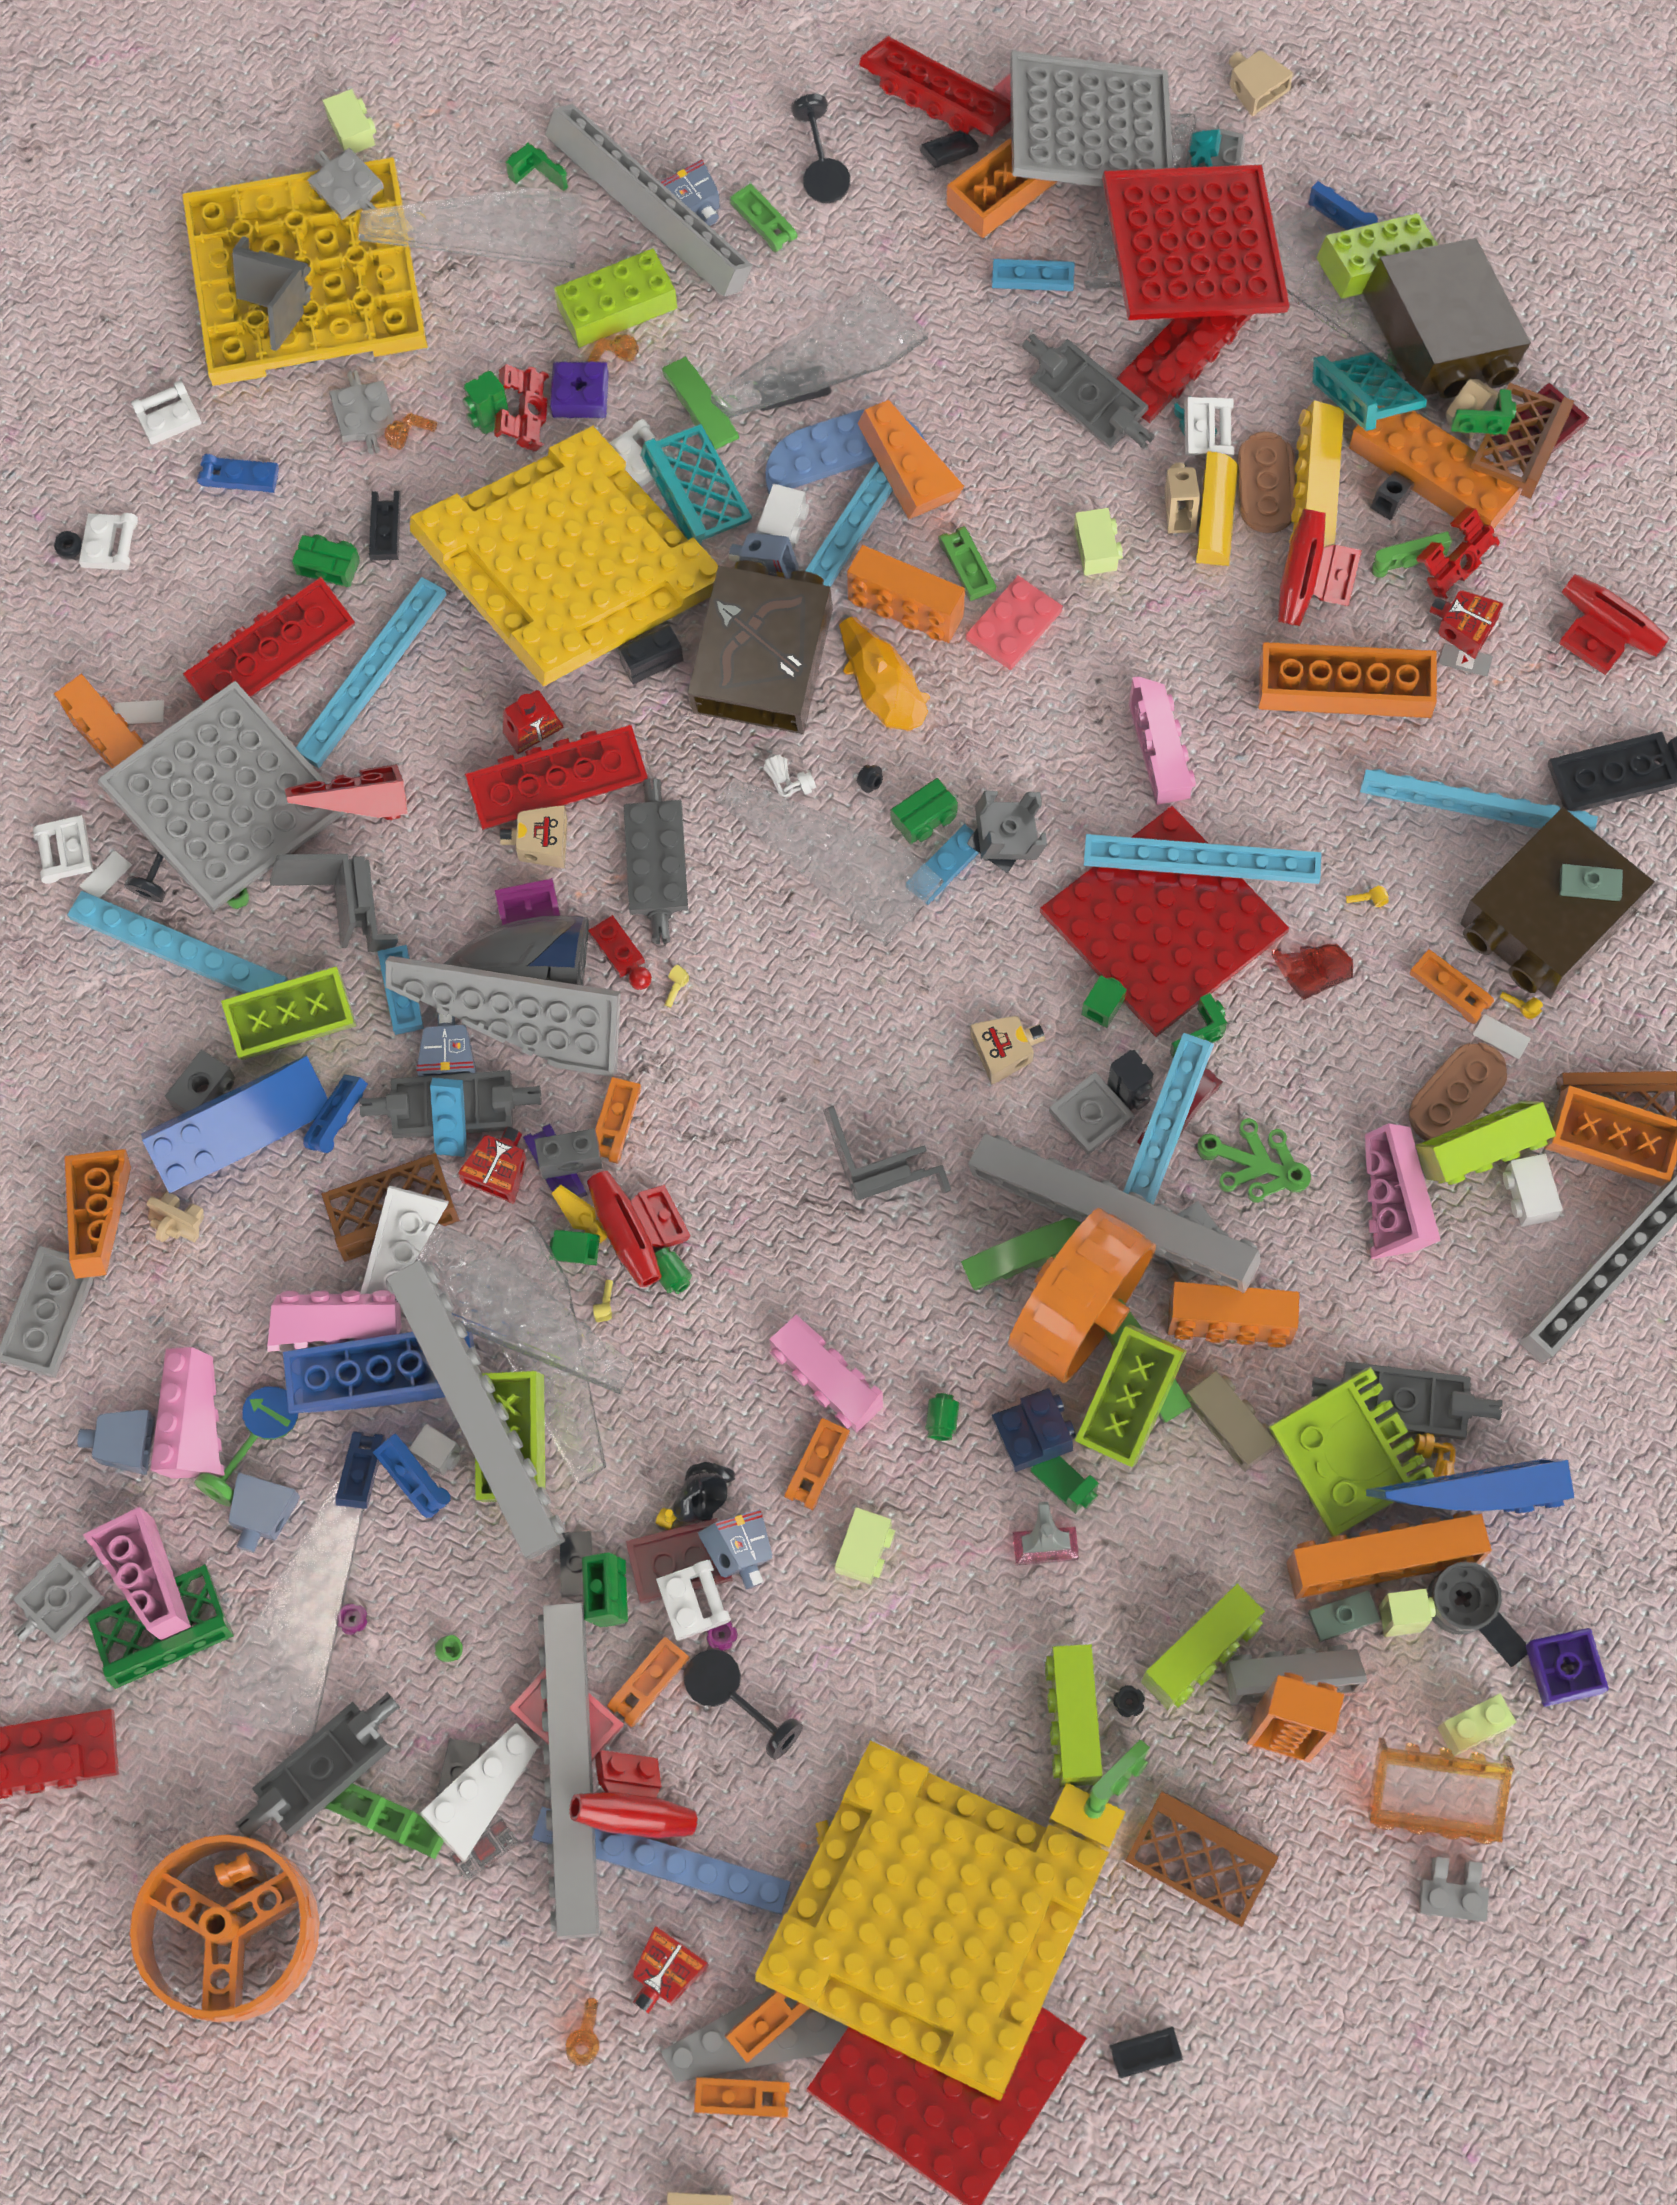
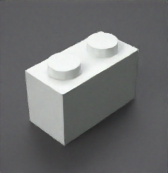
M773 484L756 533L789 537L791 545L793 543L797 544L801 533L800 522L801 520H806L809 511L805 492Z
M1541 1154L1510 1160L1505 1172H1503V1181L1506 1189L1511 1190L1513 1197L1511 1201L1512 1212L1515 1218H1519L1521 1227L1557 1220L1563 1209L1547 1155Z

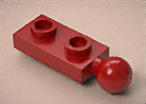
M613 915L588 930L590 937L620 978L629 973V984L636 990H644L650 986L652 981L650 971L644 967H639L645 963L643 955Z

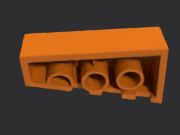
M890 400L864 410L857 424L908 520L957 499L964 485Z
M82 673L53 693L72 725L111 769L143 747L144 742L135 730L130 732L128 729L129 725L119 713H114L113 707L108 700L98 694Z
M126 1149L64 1156L69 1261L75 1279L107 1275L131 1171Z

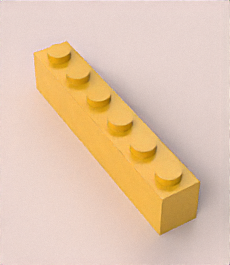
M1316 400L1306 409L1302 410L1298 419L1301 429L1296 445L1299 450V456L1295 465L1297 483L1293 490L1295 508L1291 515V521L1294 524L1290 541L1305 508L1326 513L1325 547L1335 544L1344 411L1339 407Z

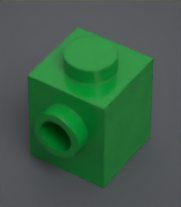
M1100 975L1083 1003L1081 1015L1108 1028L1124 1002L1127 989L1114 978L1107 979Z
M554 1230V1236L551 1238L549 1246L551 1260L597 1266L600 1235Z

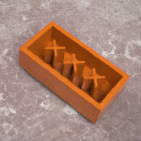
M1009 138L947 185V206L983 239L1058 181L1012 176V141Z
M865 545L861 546L847 571L848 600L855 606L873 610L882 618L894 619L908 629H917L926 633L936 641L942 640L950 643L964 617L965 588Z
M1568 1086L1560 1093L1552 1120L1556 1136L1547 1140L1548 1144L1544 1149L1657 1186H1663L1671 1181L1677 1161V1120L1572 1086Z
M1174 1282L1169 1298L1167 1335H1174V1338L1178 1340H1192L1193 1337H1202L1212 1343L1224 1342V1339L1236 1340V1343L1240 1345H1254L1255 1342H1264L1270 1347L1283 1348L1286 1347V1344L1291 1345L1298 1329L1300 1292L1247 1288L1245 1293L1229 1286Z

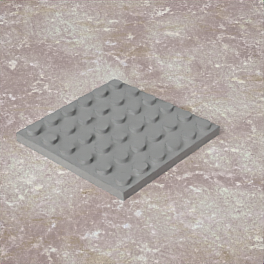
M1012 51L1010 57L1012 176L1104 187L1102 181L1104 171L1173 168L1168 70Z
M236 681L98 778V784L212 912L273 868L277 855L293 853L346 813L287 802L285 788L314 781L328 783Z

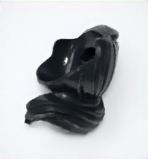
M710 1462L690 1466L686 1472L684 1485L673 1505L675 1517L681 1522H693L696 1519L700 1521L711 1520L713 1514L725 1503L728 1491L727 1483L735 1480V1472L730 1468Z

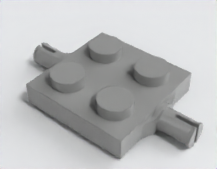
M350 148L332 160L323 151H319V155L316 153L314 159L322 168L310 177L308 182L342 220L353 211L361 208L370 218L374 217L373 214L376 216L378 209L372 205L370 200L384 186L382 181Z
M352 371L347 373L350 386L330 391V398L343 443L354 440L366 441L369 454H374L373 447L376 454L380 451L376 438L383 434L397 432L384 381L361 384L358 371H353L354 379Z
M59 1553L13 1598L23 1609L28 1619L14 1634L24 1642L29 1635L38 1629L45 1632L55 1643L59 1644L104 1599L89 1578L102 1565L101 1561L93 1554L79 1568L72 1565Z

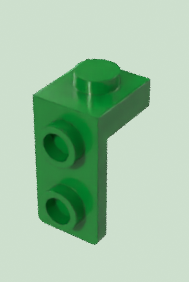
M529 142L517 152L512 153L508 160L505 161L508 178L515 184L535 168L562 191L568 188L565 169L559 163H553L542 149H536Z
M1499 390L1493 407L1494 411L1457 409L1451 423V431L1506 435L1511 421L1516 414V402L1512 401L1511 390Z
M1211 993L1200 997L1197 1007L1207 1026L1189 1035L1215 1043L1224 1036L1227 1021L1221 1002L1219 1000L1215 1001ZM1181 1038L1171 1044L1170 1054L1172 1058L1175 1056Z
M1061 1456L1039 1463L1031 1468V1473L1075 1514L1082 1507L1087 1509L1099 1496L1096 1493L1099 1483L1091 1475L1084 1479Z

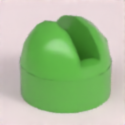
M246 888L238 893L239 898L235 899L233 897L227 901L231 908L239 909L248 904L249 893Z
M454 1635L442 1637L435 1643V1655L442 1662L458 1660L463 1651L462 1643ZM451 1648V1653H447L446 1649Z

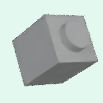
M425 1424L409 1448L417 1460L443 1476L448 1469L451 1471L455 1468L461 1457V1454H459L461 1449L457 1442L428 1424Z

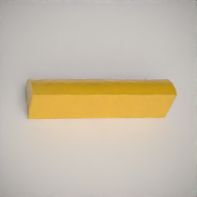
M1207 451L1196 563L1230 566L1238 465L1231 457L1218 452Z

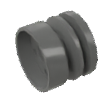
M1459 1562L1447 1567L1430 1582L1427 1589L1428 1598L1432 1597L1435 1604V1617H1432V1621L1440 1629L1451 1634L1466 1635L1485 1627L1497 1616L1502 1604L1501 1588L1496 1577L1487 1568L1474 1562ZM1457 1595H1464L1467 1600L1464 1602V1605L1457 1606L1454 1600L1457 1599Z

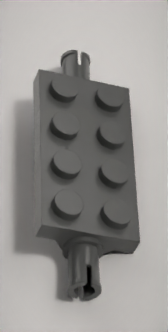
M1034 334L1028 337L1031 342L1027 339L1025 340L1022 348L1039 360L1040 365L1038 371L1031 377V383L1110 450L1126 434L1143 449L1148 446L1146 441L1149 443L1153 441L1155 435L1138 422L1148 411V405L1068 338L1057 348H1049Z
M653 778V789H651L650 779L643 781L645 803L624 804L630 915L643 914L651 920L652 943L660 944V933H662L663 944L671 941L669 933V919L671 915L677 911H689L682 800L662 801V782L656 778Z
M510 1070L391 1078L390 1094H386V1097L360 1098L359 1103L362 1105L359 1106L361 1117L388 1115L391 1118L392 1136L394 1139L434 1136L430 1090L432 1078L463 1080L466 1134L504 1131L506 1127L513 1128V1109H515V1106L542 1104L540 1085L514 1088Z
M1346 1361L1341 1381L1313 1377L1312 1380L1313 1390H1311V1397H1319L1345 1382L1353 1375L1371 1367L1377 1379L1359 1389L1358 1392L1361 1393L1377 1383L1382 1385L1383 1390L1378 1395L1365 1400L1366 1406L1370 1411L1382 1401L1390 1400L1393 1404V1407L1374 1418L1376 1423L1388 1415L1397 1412L1408 1430L1407 1433L1423 1435L1424 1433L1434 1434L1435 1437L1465 1440L1467 1437L1468 1420L1472 1419V1416L1500 1420L1502 1416V1409H1500L1503 1405L1502 1400L1476 1398L1470 1391L1471 1377Z
M386 1692L367 1711H361L354 1702H351L252 1788L259 1798L256 1801L258 1805L235 1823L245 1837L250 1838L251 1835L271 1819L272 1821L276 1820L291 1837L387 1754L392 1748L379 1734L378 1725L397 1709L401 1708L391 1695Z

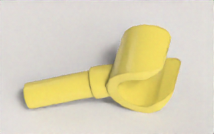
M675 965L668 976L669 979L675 982L664 1004L671 1008L680 988L684 987L689 981L688 973L679 965Z
M612 1280L605 1281L603 1303L593 1305L596 1322L609 1321L612 1318L610 1305Z

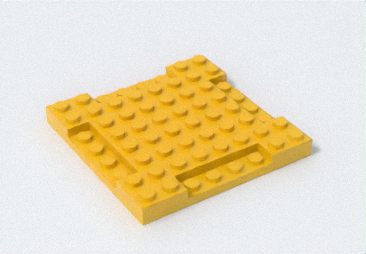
M394 157L364 162L382 181L384 186L370 200L372 205L378 209L377 215L373 214V218H370L361 208L353 211L342 220L308 182V179L319 170L182 194L207 368L213 386L266 377V370L369 351H373L374 357L428 348ZM242 236L249 238V249L251 251H265L307 263L308 267H311V271L304 279L308 285L312 286L310 301L306 306L303 305V316L277 351L271 350L268 307L236 298L232 253L233 248Z
M594 426L549 447L547 456L462 498L456 493L410 516V532L543 687L710 598L719 566L694 537L688 540L625 470L626 461Z
M870 1740L787 1914L785 1913L756 1971L755 1981L1001 2101L1109 1852L1048 1824L1047 1828L929 1773L928 1767Z

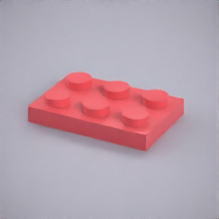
M1017 575L968 631L966 640L1009 670H1012L1059 616L1063 605Z
M545 1667L509 1709L544 1742L549 1744L548 1731L543 1732L542 1712H547V1699H542L541 1679H546ZM589 1693L591 1756L593 1761L595 1755L604 1749L624 1724Z

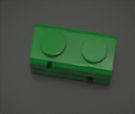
M488 370L479 375L478 379L474 378L464 384L466 397L462 399L466 409L469 411L466 414L469 423L474 429L478 427L484 434L495 430V417L500 410L509 411L504 386L494 373Z
M314 534L312 537L302 535L292 560L296 575L316 580L322 577L325 582L345 587L351 586L354 573H356L360 563L357 549L347 541L331 542L318 534Z
M935 778L890 809V820L909 844H913L917 840L923 842L932 835L933 829L940 824L946 826L956 818L958 802L949 790L947 791L944 784L938 778Z
M610 1552L582 1558L585 1621L593 1623L598 1627H608L628 1622L627 1579L625 1577L626 1560Z

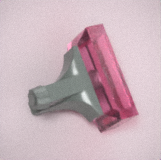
M1048 1502L1038 1503L1037 1520L1033 1530L1018 1531L1012 1534L1015 1566L1079 1560L1076 1527L1057 1528L1052 1519Z

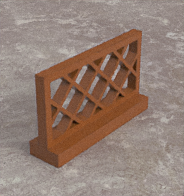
M1509 382L1507 389L1511 390V394L1521 397L1524 403L1516 405L1515 423L1510 424L1506 435L1502 434L1506 443L1495 446L1491 437L1496 435L1486 433L1470 468L1522 488L1521 495L1531 499L1575 401L1564 397L1561 403ZM1544 406L1551 409L1552 412L1540 416L1535 407ZM1528 409L1533 418L1522 421L1518 412ZM1537 424L1541 434L1531 436L1526 427ZM1519 429L1524 438L1513 441L1509 432ZM1528 444L1532 454L1521 456L1517 447ZM1510 449L1514 459L1504 461L1499 452ZM1492 454L1497 463L1489 465L1480 461V459ZM1519 465L1523 476L1519 477L1510 473L1508 467Z
M1677 1071L1561 1073L1556 1078L1559 1097L1560 1093L1568 1086L1596 1093L1597 1095L1609 1093L1616 1101L1628 1104L1625 1099L1631 1093H1639L1648 1101L1642 1109L1646 1110L1652 1105L1663 1116L1677 1120ZM1674 1092L1675 1105L1667 1112L1655 1099L1661 1093ZM1617 1093L1626 1094L1621 1098ZM1648 1093L1656 1094L1653 1097H1651ZM1674 1111L1676 1119L1671 1115Z
M436 1153L321 1193L335 1235L337 1248L344 1262L371 1253L379 1223L374 1224L368 1220L375 1209L382 1211L383 1205L378 1203L384 1192H387L390 1182L395 1177L402 1176L407 1178L402 1187L405 1190H409L415 1181L426 1186L422 1192L424 1195L428 1196L432 1188L443 1192L444 1200L449 1201L434 1230L460 1221ZM434 1165L435 1171L430 1180L417 1176L421 1168ZM370 1186L378 1188L372 1201L360 1197L364 1188ZM342 1196L350 1199L343 1211L333 1208L331 1200ZM356 1202L368 1206L362 1218L349 1214ZM346 1219L358 1224L354 1232L341 1235L340 1229Z
M1161 1791L1125 1861L1242 1927L1279 1856L1168 1793ZM1158 1812L1171 1818L1175 1832L1159 1837L1155 1836L1152 1823ZM1176 1822L1187 1828L1178 1831ZM1150 1829L1152 1839L1143 1841ZM1194 1831L1200 1835L1204 1848L1185 1854L1180 1834ZM1176 1836L1182 1855L1163 1860L1157 1841ZM1205 1838L1214 1842L1216 1845L1207 1847ZM1154 1842L1159 1858L1158 1862L1145 1865L1134 1858L1140 1846ZM1221 1847L1228 1850L1233 1865L1214 1870L1209 1851ZM1205 1852L1211 1871L1192 1876L1186 1857ZM1234 1854L1246 1861L1236 1863ZM1183 1859L1189 1878L1179 1881L1168 1878L1164 1864ZM1253 1864L1263 1870L1257 1883L1243 1886L1238 1867ZM1161 1865L1163 1874L1152 1869V1867ZM1235 1869L1240 1888L1221 1893L1216 1874ZM1212 1875L1218 1894L1206 1898L1198 1895L1193 1880ZM1190 1882L1192 1891L1181 1884ZM1254 1888L1249 1899H1247L1245 1890ZM1242 1892L1245 1907L1239 1917L1226 1910L1223 1897ZM1219 1898L1222 1908L1211 1902V1900Z

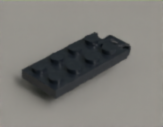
M1661 731L1549 759L1547 765L1563 807L1569 811H1583L1676 788L1677 736L1667 743Z

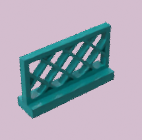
M1372 352L1334 362L1329 361L1324 355L1314 357L1312 383L1365 431L1376 429L1377 419L1426 407L1427 399Z
M702 424L658 441L653 438L644 442L640 456L683 535L688 540L694 537L701 545L705 539L752 520L753 517ZM698 434L703 443L701 450L686 445L687 438ZM670 445L680 449L677 460L666 456L662 448ZM683 451L699 456L696 466L680 461ZM701 458L714 463L716 467L714 473L698 468ZM677 467L693 473L690 483L678 479L675 474ZM696 474L711 479L708 490L693 485ZM714 481L726 485L728 489L727 497L711 491ZM690 491L706 496L703 506L691 503L688 498ZM708 498L724 503L721 513L705 508ZM727 504L738 508L742 516L734 519L724 515ZM702 515L718 519L717 526L706 530L701 521Z

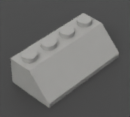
M1347 1645L1328 1647L1329 1652L1316 1653L1315 1648H1304L1297 1650V1655L1284 1656L1283 1651L1265 1653V1658L1252 1659L1251 1654L1233 1656V1661H1229L1225 1667L1231 1705L1259 1703L1277 1675L1284 1676L1285 1672L1304 1677L1303 1682L1317 1686V1682L1334 1685L1337 1687V1692L1343 1694L1358 1693L1367 1683V1677L1357 1649L1348 1650Z

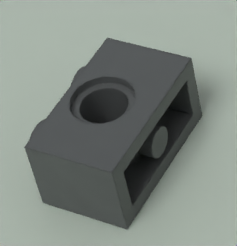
M201 1049L165 1097L173 1108L183 1114L230 1092L236 1077L230 1067ZM201 1085H209L206 1091L197 1093V1089Z
M595 1128L535 1139L538 1163L543 1179L603 1169Z

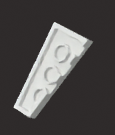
M389 1185L360 1294H372L379 1290H387L394 1294L387 1278L416 1262L449 1201Z
M518 1723L514 1724L419 1813L462 1862L467 1859L538 1748V1745Z

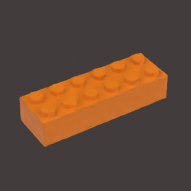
M1414 410L1377 419L1376 429L1365 431L1358 424L1353 430L1349 449L1387 474L1391 475L1396 471L1415 483L1412 489L1414 492L1454 518L1466 507L1476 508L1483 524L1492 526L1494 529L1518 501L1522 488L1470 468L1477 451ZM1481 457L1480 461L1489 465L1495 464L1486 457Z
M1263 642L1259 660L1258 710L1419 718L1432 717L1437 703V651Z
M1463 1511L1452 1515L1453 1519L1441 1521L1440 1517H1432L1422 1520V1525L1410 1527L1409 1523H1400L1391 1526V1531L1379 1533L1378 1529H1369L1360 1532V1537L1347 1539V1535H1338L1329 1538L1328 1543L1316 1545L1315 1541L1297 1544V1549L1292 1551L1286 1562L1295 1599L1440 1572L1459 1562L1481 1564L1492 1551L1482 1513L1472 1515L1471 1511Z
M1285 1672L1284 1676L1277 1675L1255 1708L1247 1745L1310 1763L1334 1736L1345 1694L1337 1692V1687L1328 1683L1317 1682V1686L1303 1682L1304 1677L1294 1673Z

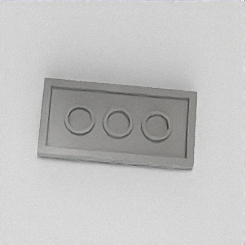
M42 1246L38 1247L0 1345V1363L56 1378L94 1277L75 1279L68 1253Z

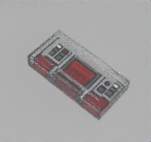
M500 1815L488 1824L464 1862L453 1851H450L447 1856L464 1881L468 1882L520 1842Z

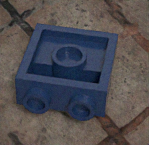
M1049 1388L1020 1398L1021 1404L992 1414V1421L1015 1472L1073 1451L1072 1439L1076 1438L1074 1427L1070 1420L1064 1422L1061 1415L1065 1411L1059 1394L1052 1395Z

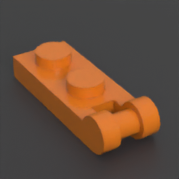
M1430 949L1410 970L1409 974L1459 1011L1472 1024H1476L1482 1017L1481 1012L1484 1009H1489L1494 1003V999L1489 993ZM1468 996L1475 1000L1472 1005L1465 1000Z
M615 1077L611 1078L595 1130L601 1157L608 1158L609 1162L618 1164L640 1095L641 1084ZM604 1137L614 1140L612 1147L602 1145Z
M821 1418L786 1490L785 1498L791 1501L796 1499L805 1503L804 1507L811 1510L815 1509L827 1480L850 1435V1430ZM803 1480L814 1484L810 1492L800 1488Z
M664 1636L610 1700L607 1708L613 1713H620L625 1718L624 1722L632 1728L690 1659L689 1656ZM631 1694L639 1700L634 1707H631L626 1702Z
M246 1852L236 1856V1860L231 1863L225 1864L222 1862L214 1866L219 1883L237 1893L269 1880L265 1868L250 1860Z
M774 1991L726 2033L725 2037L745 2062L748 2063L810 2007L797 2002L790 2008L784 2000L787 1996Z
M696 2077L694 2113L788 2118L789 2107H786V2093H790V2083ZM763 2092L773 2093L772 2106H762Z

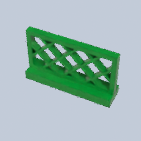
M206 1564L174 1578L177 1587L181 1586L180 1589L178 1588L181 1599L185 1596L197 1601L190 1616L187 1615L191 1627L166 1640L161 1641L155 1637L152 1645L145 1648L136 1645L144 1629H147L141 1621L128 1618L132 1607L127 1599L87 1616L103 1664L102 1670L105 1679L114 1689L234 1636L231 1626L226 1620ZM203 1576L205 1585L200 1595L188 1592L187 1589L191 1581ZM203 1603L213 1606L217 1615L205 1621L196 1618ZM109 1617L118 1620L110 1635L100 1632L97 1622ZM124 1622L137 1627L130 1642L117 1638ZM114 1643L127 1647L122 1658L110 1662L108 1654Z

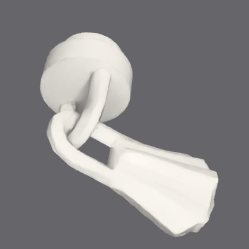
M770 754L764 761L763 769L773 780L781 797L788 798L799 790H802L807 795L812 793V789L816 788L810 772L804 773L802 771L797 773L798 780L791 783L787 759L781 755ZM786 782L787 786L782 790L780 783Z

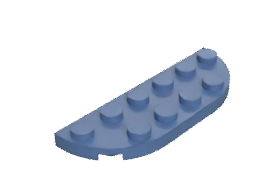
M865 409L799 429L783 438L771 452L766 465V487L768 494H770L773 484L793 489L877 461L857 424ZM905 418L911 424V426L918 432V434L924 439L920 430L910 420Z

